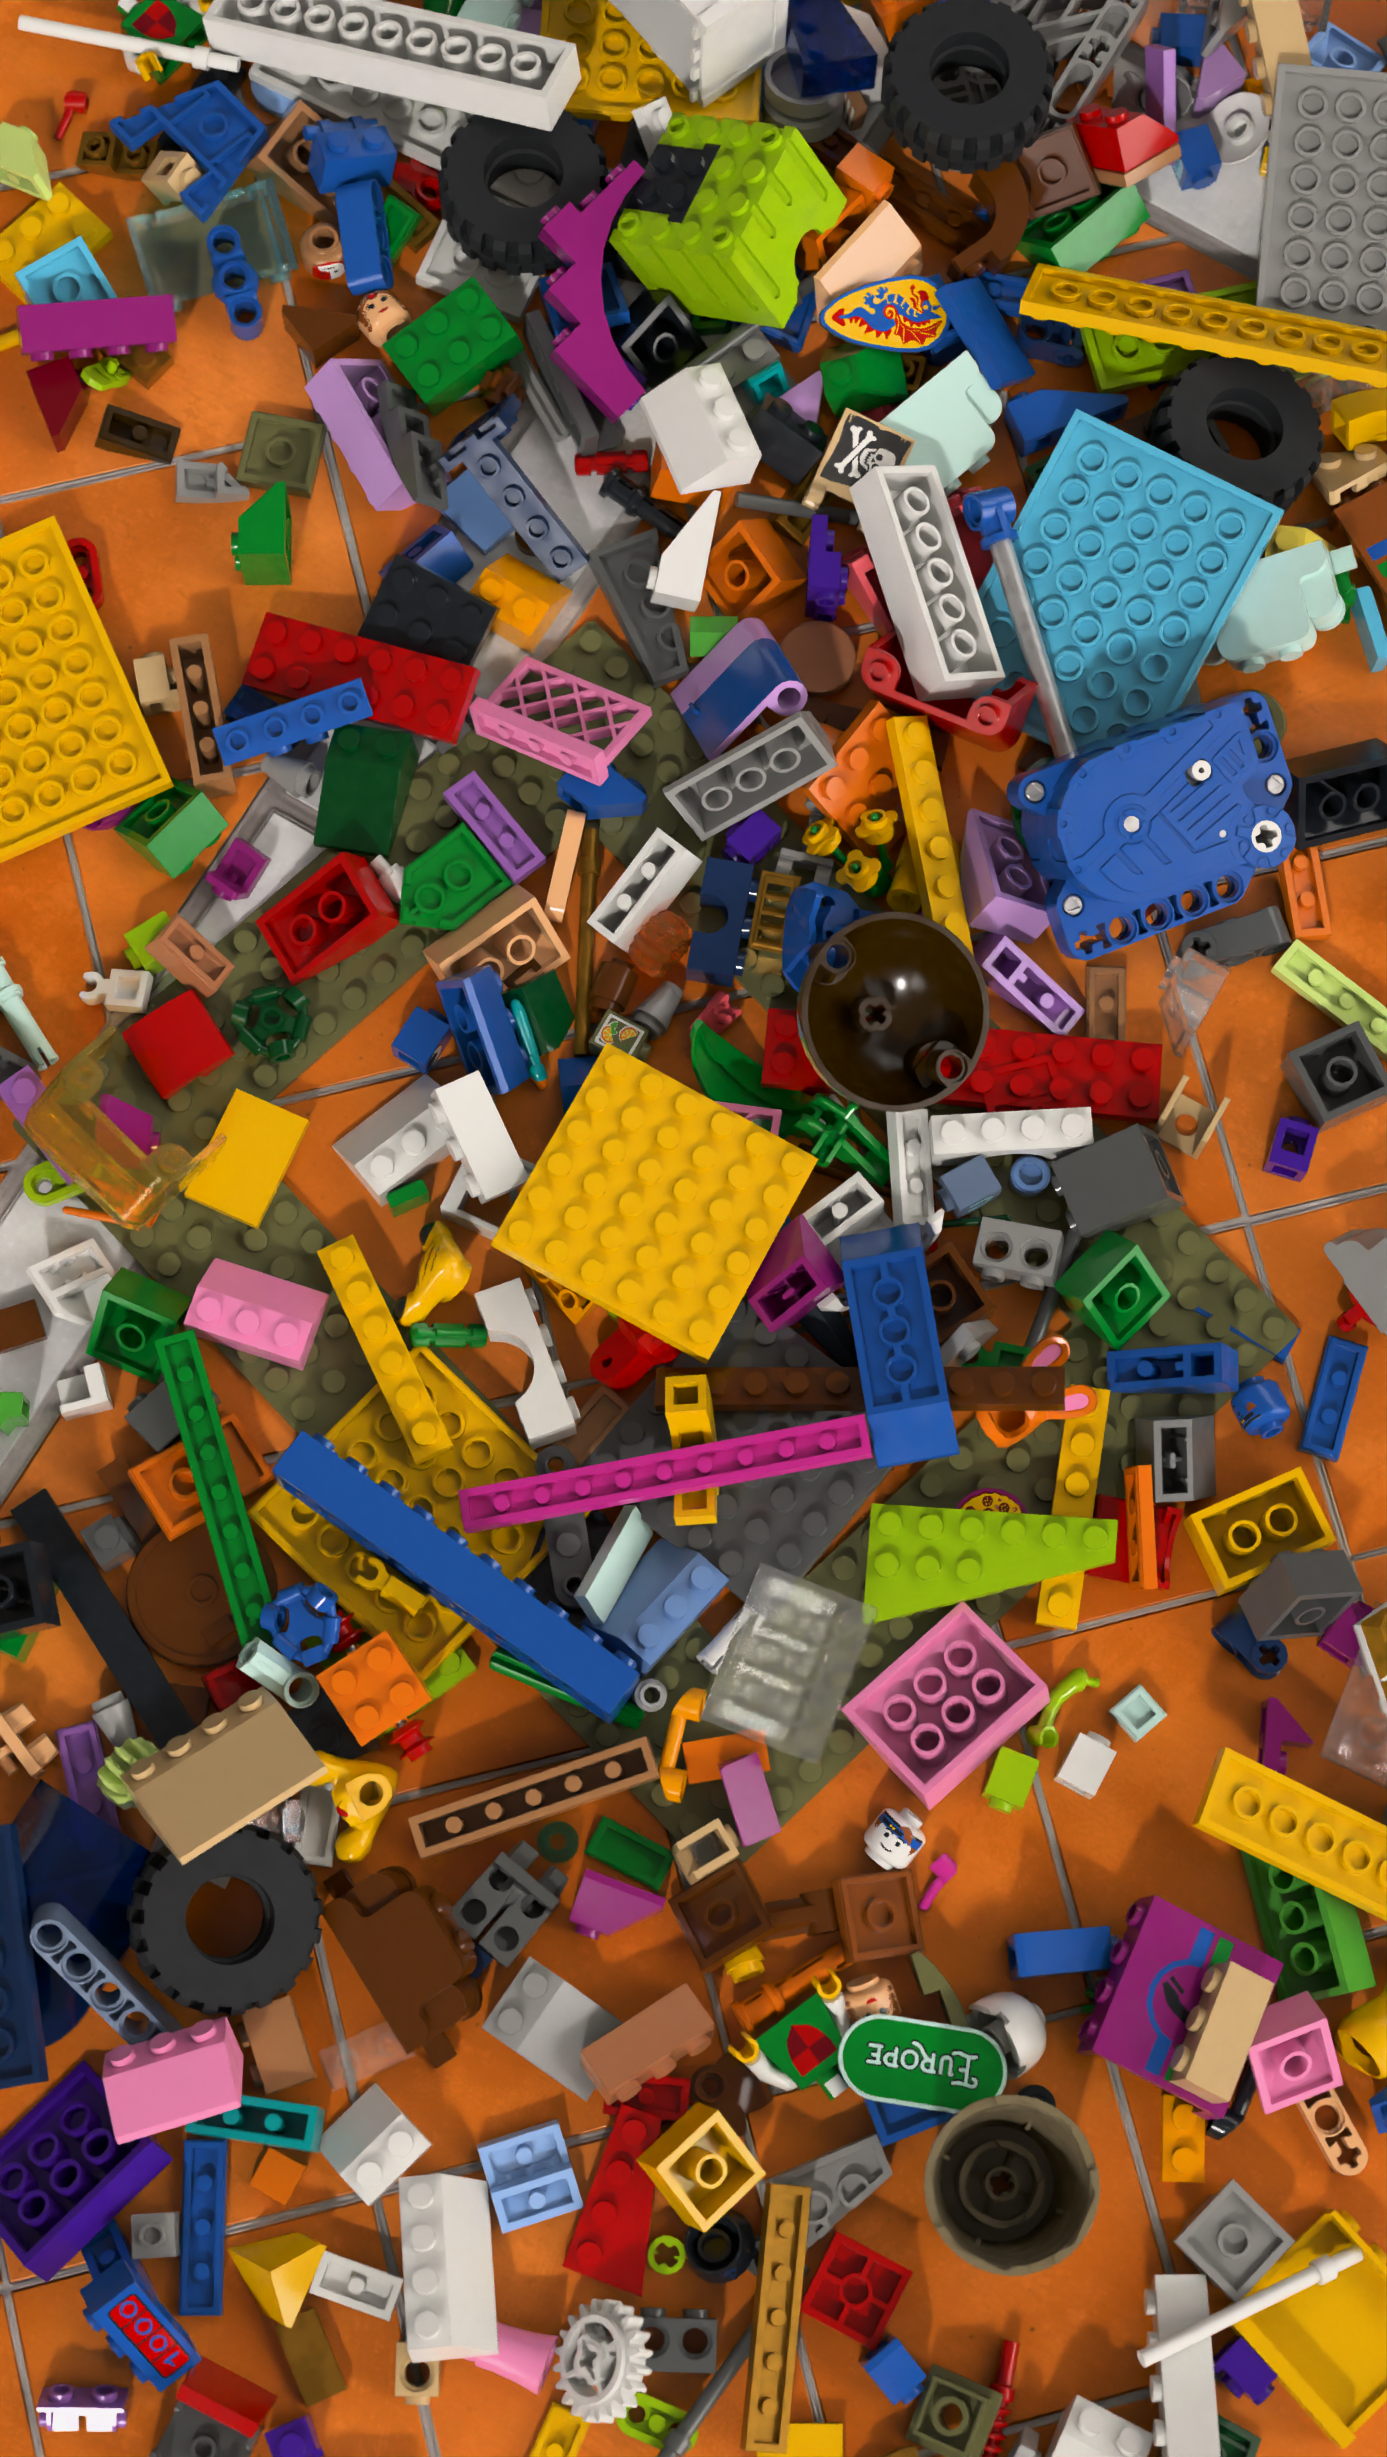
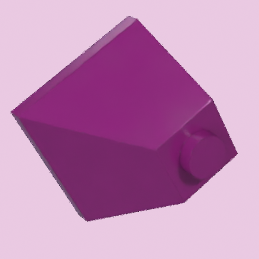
M586 1869L569 1922L576 1924L574 1932L598 1941L600 1934L609 1937L661 1913L666 1898Z

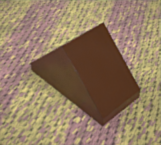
M283 305L282 307L285 330L315 368L360 338L359 318L356 314Z

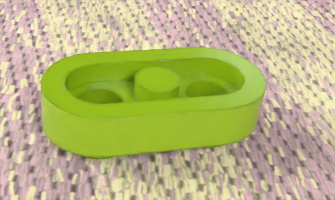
M48 1160L32 1167L26 1173L23 1180V1188L30 1201L42 1207L52 1206L94 1188L95 1186L88 1182V1177L94 1176L101 1180L103 1167L100 1163L87 1176L79 1178L68 1186ZM46 1181L52 1183V1189L49 1192H39L41 1183Z
M636 2391L634 2395L638 2406L643 2407L646 2413L644 2419L640 2422L632 2421L628 2415L632 2407H626V2417L616 2418V2422L621 2431L626 2435L661 2450L664 2446L661 2442L667 2435L669 2427L673 2423H680L688 2412L649 2394ZM698 2429L689 2440L692 2443V2445L690 2446L688 2451H690L696 2444V2441L698 2439Z

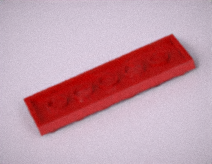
M266 612L241 684L247 689L293 701L361 678L373 712V716L362 720L456 746L481 672L472 666Z

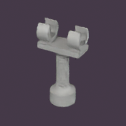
M807 797L805 806L811 811L808 829L811 824L823 820L825 816ZM804 843L801 852L781 848L776 873L791 875L792 867L794 866L816 872L814 882L826 886L829 885L834 860L819 857L816 854L809 855L806 852L808 846Z

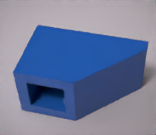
M613 762L607 766L609 777L601 786H597L567 772L557 782V796L574 810L587 813V820L643 815L647 810L648 796L646 795L645 788L634 778L628 777V779H625L616 772V766Z

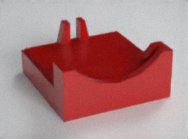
M1098 1494L1095 1498L1092 1518L1118 1520L1116 1562L1086 1570L1084 1575L1130 1585L1125 1499ZM1154 1505L1158 1589L1153 1590L1163 1591L1170 1588L1172 1549L1176 1532L1182 1519L1183 1509Z
M834 2231L820 2264L801 2298L800 2311L875 2351L913 2271L840 2232Z

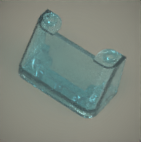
M273 178L254 182V184L246 186L245 189L240 187L227 192L212 215L204 223L184 204L155 211L152 215L151 213L145 215L143 213L125 219L148 296L172 294L174 312L184 309L182 304L184 301L214 293L211 284L214 272L209 259L206 238L209 231L217 225H229L237 230L240 236L241 247L245 252L246 262L255 269L259 280L269 278L271 285L293 279L291 271L299 268ZM222 243L215 250L227 253L234 246L229 243ZM232 278L226 285L234 288L243 285L245 281L240 278Z

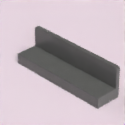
M540 309L525 313L523 336L556 405L570 429L569 433L581 457L592 456L596 452H604L620 447L623 439L615 422L612 424L549 358L556 348L551 343L556 336L552 326L549 323L546 324Z

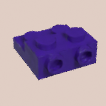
M812 514L805 617H813L816 621L832 622L836 619L837 605L844 606L848 567L841 566V552H833L835 530L827 529L828 515Z

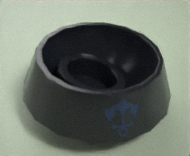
M729 2209L705 2233L691 2226L689 2227L685 2238V2252L688 2264L698 2277L709 2283L724 2284L736 2280L748 2269L754 2257L756 2240L752 2226L746 2218L733 2209Z

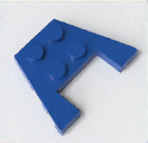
M219 80L174 96V102L157 108L149 105L139 109L140 114L125 120H123L122 116H119L109 122L111 131L132 152L164 130L195 160L206 174L179 194L182 203L202 223L209 219L268 136L266 126Z

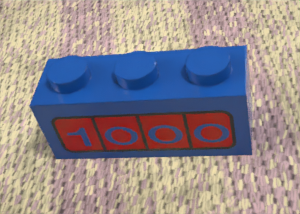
M123 2258L80 2290L87 2305V2308L82 2311L86 2320L96 2332L104 2329L108 2333L105 2338L119 2358L126 2354L131 2359L128 2364L141 2383L144 2384L150 2380L161 2393L202 2361L187 2331Z

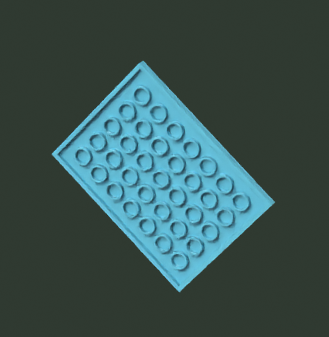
M1077 408L1012 529L1017 530L1019 539L1013 542L1014 550L1076 748L1096 740L1112 737L1121 733L1122 730L1140 723L1154 721L1180 708L1284 515L1283 509ZM994 563L983 581L978 595L1005 678L981 696L991 695L996 687L1002 690L1009 689L1020 677L1031 681ZM1034 695L1022 732L1051 747L1040 708Z

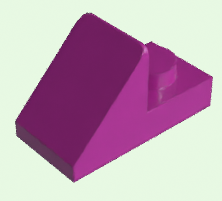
M1268 1697L1262 1701L1257 1762L1285 1776L1287 1752L1281 1751V1745L1309 1748L1314 1745V1742L1277 1698Z

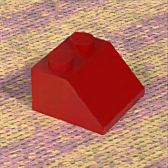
M1089 104L1081 107L1078 110L1079 114L1065 121V123L1074 120L1091 164L1095 168L1127 172L1179 141L1178 134L1143 113L1130 112L1124 107L1109 109L1101 107L1100 104Z

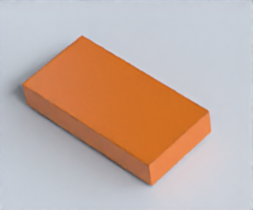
M764 1729L682 1743L689 1785L722 1780L718 1763L756 1751L763 1772L771 1771Z

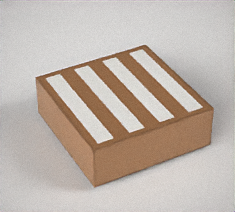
M849 77L846 79L842 117L849 131L852 132L862 128L868 105L854 79Z

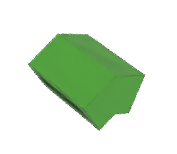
M690 616V657H706L738 623V616Z
M0 1392V1431L7 1436L16 1427H29L30 1401L22 1392Z

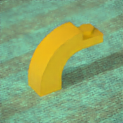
M1386 388L1357 391L1331 400V431L1348 451L1353 450L1360 444L1387 441Z
M707 1375L665 1377V1415L669 1425L672 1450L717 1442L713 1404ZM719 1487L674 1495V1520L676 1526L717 1523V1495H719Z

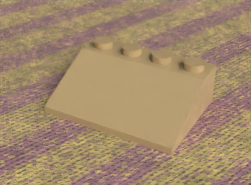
M261 1686L257 1690L244 1693L236 1703L222 1712L209 1715L201 1725L187 1734L171 1739L166 1747L152 1756L136 1761L128 1771L120 1775V1778L140 1814L179 1862L184 1865L327 1774L328 1770L280 1703L264 1686Z

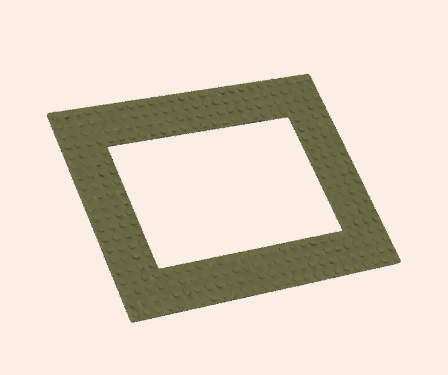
M589 621L546 657L542 663L651 707L652 716L612 761L616 766V772L625 779H628V777L634 778L645 788L646 795L648 796L647 810L643 815L585 819L584 828L598 829V841L626 869L657 828H660L703 862L668 907L667 911L692 936L693 931L704 933L719 931L727 921L718 910L700 906V893L707 857L724 859L720 851L726 846V833L731 826L702 842L667 799L662 790L709 763L710 760L706 758L674 700L661 687L652 688L641 667L596 622ZM529 672L520 683L524 685L541 681L543 677ZM569 687L550 690L551 698L574 693V690ZM546 691L523 696L524 703L528 704L545 700L547 696ZM519 697L505 700L499 706L506 709L519 706ZM597 699L581 703L582 711L605 706V702ZM577 704L554 709L555 716L559 717L578 712ZM550 710L527 715V717L538 722L551 719ZM627 712L614 715L612 718L614 724L630 721L635 715ZM608 717L585 722L587 730L610 725ZM470 723L468 726L471 728V731L461 739L458 745L449 749L443 755L437 752L415 771L390 858L384 859L391 866L397 863L405 868L463 823L444 800L443 792L473 770L547 859L559 848L567 810H574L557 796V782L566 772L476 734L474 724ZM579 723L558 728V730L569 735L582 732V726ZM613 737L590 741V744L604 751L612 742ZM775 801L761 808V810L782 828L780 843L754 867L753 878L761 879L762 870L776 871L782 847L799 852L802 849V838L805 832ZM327 848L214 946L235 968L218 990L202 1001V1003L235 1053L234 1056L208 1076H198L170 1099H162L121 1033L158 1007L188 991L180 981L175 979L148 1003L146 1014L136 1013L48 1090L57 1103L94 1105L98 1113L101 1094H110L153 1116L155 1132H161L159 1156H152L150 1170L122 1168L145 1186L158 1191L157 1197L164 1200L160 1214L151 1228L142 1225L140 1231L125 1225L100 1222L156 1282L193 1297L197 1285L215 1258H219L330 1295L303 1371L213 1342L298 1435L303 1430L311 1437L315 1432L324 1436L378 1383L317 1254L318 1250L338 1240L282 1181L258 1229L185 1197L184 1193L236 1088L270 1103L429 962L422 950L451 931L398 924L374 944L300 983L296 987L310 1001L308 1015L313 1018L306 1042L300 1043L295 1051L296 1056L281 1063H271L269 1058L261 1054L257 1056L252 1054L237 1039L239 1033L235 1026L231 1025V1015L236 1000H242L251 995V989L275 983L276 987H289L291 985L290 980L255 920L339 853L345 852ZM346 852L365 857L369 864L376 858L374 856ZM828 855L823 856L824 858L831 859ZM834 862L828 886L848 892L861 910L884 913L864 892L857 893L849 884L841 885L838 883L836 872L841 868ZM793 866L791 875L801 877L800 886L813 882L816 872ZM373 870L377 879H379L380 876ZM768 883L767 891L790 895L791 887ZM512 884L511 886H509L506 890H504V891H503L501 894H499L497 897H499V896L502 895L504 892H506L507 890H509L510 888H512V887L514 886V884ZM765 898L764 906L787 910V902ZM391 900L400 915V904ZM748 901L746 915H754L755 902ZM820 902L821 908L824 907L822 902ZM762 914L761 922L784 926L785 918ZM759 929L758 937L781 941V933ZM741 938L739 952L746 953L742 976L735 975L734 979L767 1013L768 1008L797 1010L798 992L782 973V954L747 948L749 939ZM282 997L279 998L277 1005L283 1012L291 1017L298 1014ZM256 1005L252 1006L248 1028L255 1027L260 1017V1008ZM871 1007L866 1008L865 1012L870 1014L872 1012ZM989 1017V1028H991V1029H1001V1028ZM286 1033L277 1034L267 1039L266 1046L278 1040L291 1038ZM932 1104L922 1108L928 1111V1123L933 1115L985 1113L984 1108ZM860 1105L887 1134L886 1111ZM15 1118L13 1127L16 1132L44 1162L48 1161L17 1118ZM1092 1121L1094 1143L1108 1137ZM96 1134L95 1153H96L98 1156H100V1151H99V1146H98V1140H97V1134ZM1006 1154L985 1158L1000 1183L1002 1190L997 1199L967 1214V1216L973 1218L1009 1214L1012 1217L1011 1222L1060 1230L1065 1239L1070 1226L1066 1218V1212L1070 1209L1065 1197H1059L1051 1181V1176L1055 1174L1051 1163L1056 1160H1048L1043 1156L1035 1155L1042 1158L1048 1164L1051 1173L1050 1181L1047 1188L1041 1194L1034 1197H1025L1018 1194L1012 1188L1009 1175L1017 1159L1034 1154ZM102 1165V1181L127 1193L132 1189L137 1191L108 1169L107 1166ZM960 1165L931 1166L932 1181L938 1185L940 1176ZM96 1186L76 1195L89 1210L128 1216L127 1213L122 1211L123 1200ZM1180 1208L1114 1231L1138 1244L1171 1294V1297L1120 1350L1222 1342L1238 1351V1378L1240 1384L1254 1377L1298 1334L1297 1326ZM1082 1237L1072 1265L1099 1237L1092 1240ZM996 1245L1005 1255L1008 1253L1009 1249L1006 1246ZM1036 1252L1029 1256L1027 1263L1030 1266L1039 1267L1047 1261L1048 1256L1045 1253ZM376 1281L396 1323L393 1313V1306L396 1301ZM1060 1296L1056 1307L1071 1322V1328L1062 1335L1068 1340L1070 1345L1069 1359L1062 1365L1065 1366V1388L1069 1387L1070 1384H1085L1090 1387L1107 1390V1352L1114 1350L1081 1321ZM1200 1307L1213 1314V1316L1208 1319L1193 1310ZM396 1323L410 1352L414 1348L409 1341L410 1328ZM1230 1325L1273 1354L1231 1332ZM430 1343L427 1348L529 1445L528 1441L439 1347H433V1343ZM1235 1392L1208 1394L1110 1393L1096 1495L1103 1494L1125 1499L1124 1469L1125 1467L1136 1466L1135 1418L1214 1415L1234 1396ZM975 1417L957 1434L960 1454L931 1459L884 1504L956 1509L958 1503L969 1493L983 1488L1002 1489L1016 1496L1026 1507L1028 1514L1050 1515L1064 1419H1048L1019 1442L1007 1448H996L991 1439L985 1435ZM869 1517L794 1588L776 1610L775 1614L768 1621L764 1619L744 1643L719 1668L716 1674L705 1669L700 1664L701 1661L696 1658L714 1639L696 1620L642 1680L639 1679V1683L651 1678L659 1680L667 1690V1700L661 1709L653 1712L645 1711L638 1729H631L615 1721L609 1725L589 1710L539 1689L536 1690L594 1753L646 1736L649 1738L658 1767L672 1709L690 1688L696 1687L707 1690L701 1721H686L675 1768L686 1770L682 1743L764 1729L771 1771L763 1773L780 1828H782L869 1745L841 1709L959 1603L863 1627L870 1529ZM1037 1583L1003 1590V1592L964 1602L991 1628ZM487 1637L497 1648H502L496 1642ZM647 1688L644 1692V1698L648 1703L651 1702L653 1694ZM631 1696L627 1702L634 1704ZM687 1778L686 1789L681 1803L666 1800L660 1779L629 1789L677 1842L719 1818L723 1826L728 1824L735 1832L740 1846L736 1847L739 1852L736 1858L745 1863L772 1837L770 1836L746 1847L742 1846L722 1780L689 1785ZM710 1839L693 1847L703 1865L719 1856Z

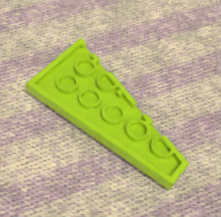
M871 1503L862 1626L866 1627L893 1618H902L917 1612L1003 1592V1590L1039 1583L1042 1580L1113 1564L1116 1562L1118 1520Z

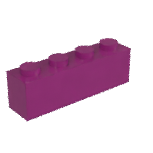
M172 294L21 305L16 307L21 356L30 355L31 362L54 360L53 353L69 352V359L92 357V350L107 349L108 356L131 354L130 347L145 346L146 353L169 351L168 344L177 342Z

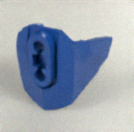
M814 881L796 887L787 905L782 948V973L791 986L799 993L803 975L809 964L808 955L815 943L829 939L834 933L852 922L872 914H877V912L861 910L848 892ZM820 902L823 903V905H824L823 908H821ZM832 947L828 949L826 954L827 962L831 967H833L836 950Z

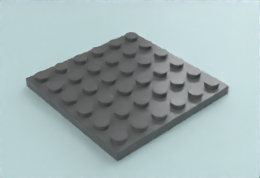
M744 1294L707 1364L682 1352L670 1364H666L664 1367L841 1366L789 1327L770 1333L748 1302L747 1295ZM656 1377L581 1467L672 1450L671 1435L665 1411H656L654 1405ZM713 1411L717 1441L865 1414L873 1458L719 1486V1495H717V1523L676 1526L674 1520V1495L624 1504L622 1506L636 1505L641 1513V1519L663 1539L677 1548L683 1546L699 1552L729 1579L725 1587L768 1621L894 1467L878 1468L866 1411Z

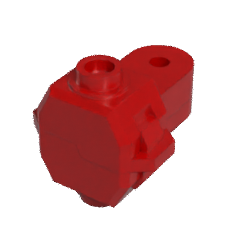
M618 1316L619 1328L594 1351L590 1359L589 1368L594 1378L612 1390L620 1392L631 1388L654 1365L670 1364L682 1351Z

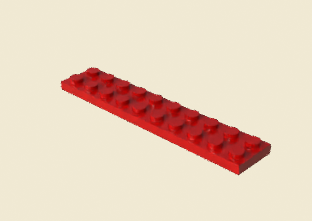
M768 1008L761 1087L838 1094L818 1075L805 1054L799 1036L797 1010ZM865 1017L867 1022L873 1020L872 1017ZM989 1028L984 1049L973 1071L954 1092L935 1104L984 1108L983 1094L988 1092L991 1093L992 1099L1011 1094L1018 1098H1024L1029 1096L1033 1089L1050 1085L1049 1094L1053 1099L1050 1102L1043 1103L1038 1110L1091 1107V1116L1095 1119L1157 1124L1159 1119L1163 1044ZM1052 1054L1059 1077L1054 1080L1051 1079L1047 1063L992 1076L986 1069ZM943 1058L940 1063V1070L944 1077H947L951 1072V1064L947 1058ZM1046 1095L1005 1104L1003 1107L1029 1110Z

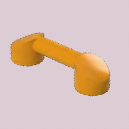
M690 1688L678 1700L671 1711L658 1767L663 1793L666 1800L681 1803L685 1793L688 1771L675 1767L686 1721H701L707 1696V1690Z

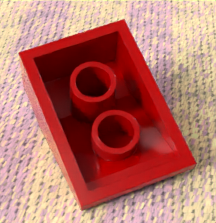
M341 852L255 920L291 984L297 986L374 944L399 924V914L366 858Z

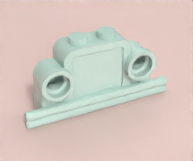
M965 350L879 423L916 440L904 466L936 465L947 497L962 484L958 479L961 474L968 469L973 475L990 461L986 454L995 444V435L991 427L1001 414L1002 402L996 391L991 390L969 351Z
M1318 540L1259 559L1203 665L1216 666L1226 661L1234 670L1254 673L1265 668V664L1273 661H1292L1300 658L1303 652L1308 651L1314 646L1317 640L1316 630H1331L1339 625L1344 618L1345 602L1339 594L1335 575L1358 568L1352 545L1329 552L1322 540Z

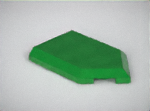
M461 823L403 869L399 924L454 931L511 886L513 882L466 825Z

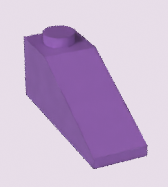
M985 933L973 948L974 958L981 969L986 986L1049 1034L1067 1035L1086 1011L1006 935Z

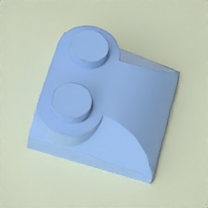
M1329 21L1308 42L1312 66L1382 72L1387 66L1385 57Z

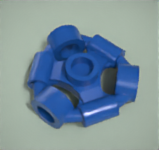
M299 1582L279 1590L277 1598L272 1602H267L262 1609L260 1616L261 1628L268 1630L273 1638L272 1645L290 1662L296 1659L304 1663L305 1667L329 1659L331 1658L330 1651L333 1644L339 1643L341 1616L337 1615L335 1606L338 1596L331 1588L322 1583L306 1586L303 1582ZM306 1599L312 1607L326 1614L323 1617H320L315 1610L311 1609L307 1605ZM286 1608H288V1609H289V1625H288V1629H287L286 1632H281V1630L283 1629V1627H284V1625H285V1622H286V1617H287V1610H286ZM314 1635L321 1638L323 1644L302 1651L301 1642L304 1639Z

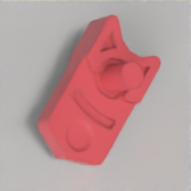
M719 990L706 1004L705 1009L697 1019L704 1021L709 1028L720 1035L726 1027H729L739 1017L742 1010L729 1005V994ZM695 1021L689 1027V1033L691 1032L692 1026L695 1023Z

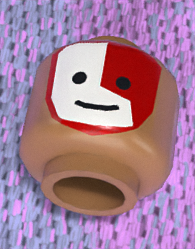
M317 223L310 226L304 232L300 241L301 257L305 269L313 277L321 280H332L341 276L345 272L339 226L332 223Z

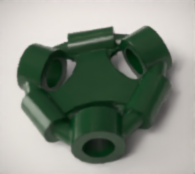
M275 983L251 989V995L242 1000L237 999L231 1015V1025L235 1026L239 1033L237 1039L255 1056L261 1054L269 1058L271 1063H281L296 1056L295 1051L300 1043H305L313 1019L308 1015V1005L310 1004L308 998L293 984L289 987H276ZM282 997L298 1014L291 1017L283 1012L277 1005L279 998ZM256 1005L260 1008V1017L255 1027L248 1028L252 1006ZM286 1033L291 1038L278 1040L266 1046L267 1039L277 1034Z

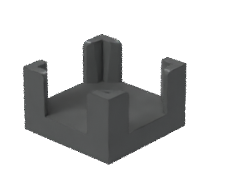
M178 2400L172 2419L157 2447L152 2450L149 2457H250L265 2428L260 2426L254 2437L249 2438Z

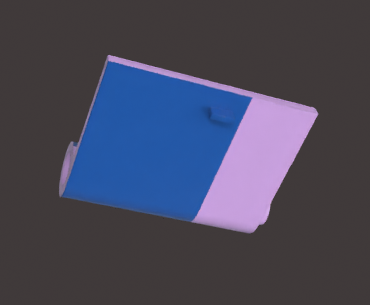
M746 618L737 623L670 693L706 758L710 761L719 757L767 706L781 716H790L804 707L808 697L807 689L765 623L758 618Z

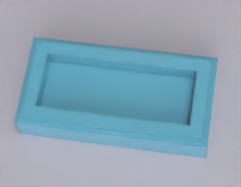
M1369 586L1357 588L1355 604L1350 608L1370 672L1374 673L1384 670L1387 665V637L1372 589Z

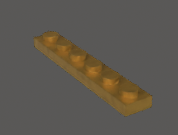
M766 2182L740 2444V2449L745 2451L782 2454L787 2452L812 2188L808 2186Z

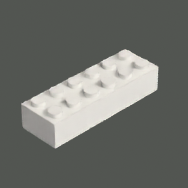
M936 465L875 466L849 489L919 701L980 697L1003 680L1005 674Z

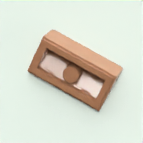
M178 913L174 914L145 946V950L188 990H195L201 1001L213 995L235 968L223 954Z

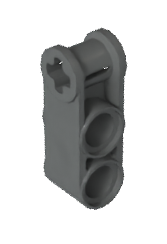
M1271 906L1244 917L1231 918L1214 926L1189 933L1183 939L1175 960L1178 969L1183 974L1195 977L1218 969L1234 967L1260 956L1279 953L1290 947L1292 940L1279 907ZM1190 949H1193V954L1189 953ZM1202 953L1203 956L1199 959V956L1197 954Z

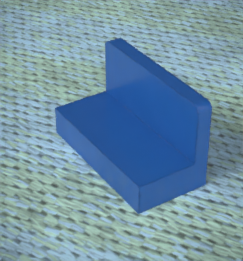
M433 524L400 553L454 583L459 581L474 567L472 560L454 533L437 524ZM392 561L378 572L383 580Z

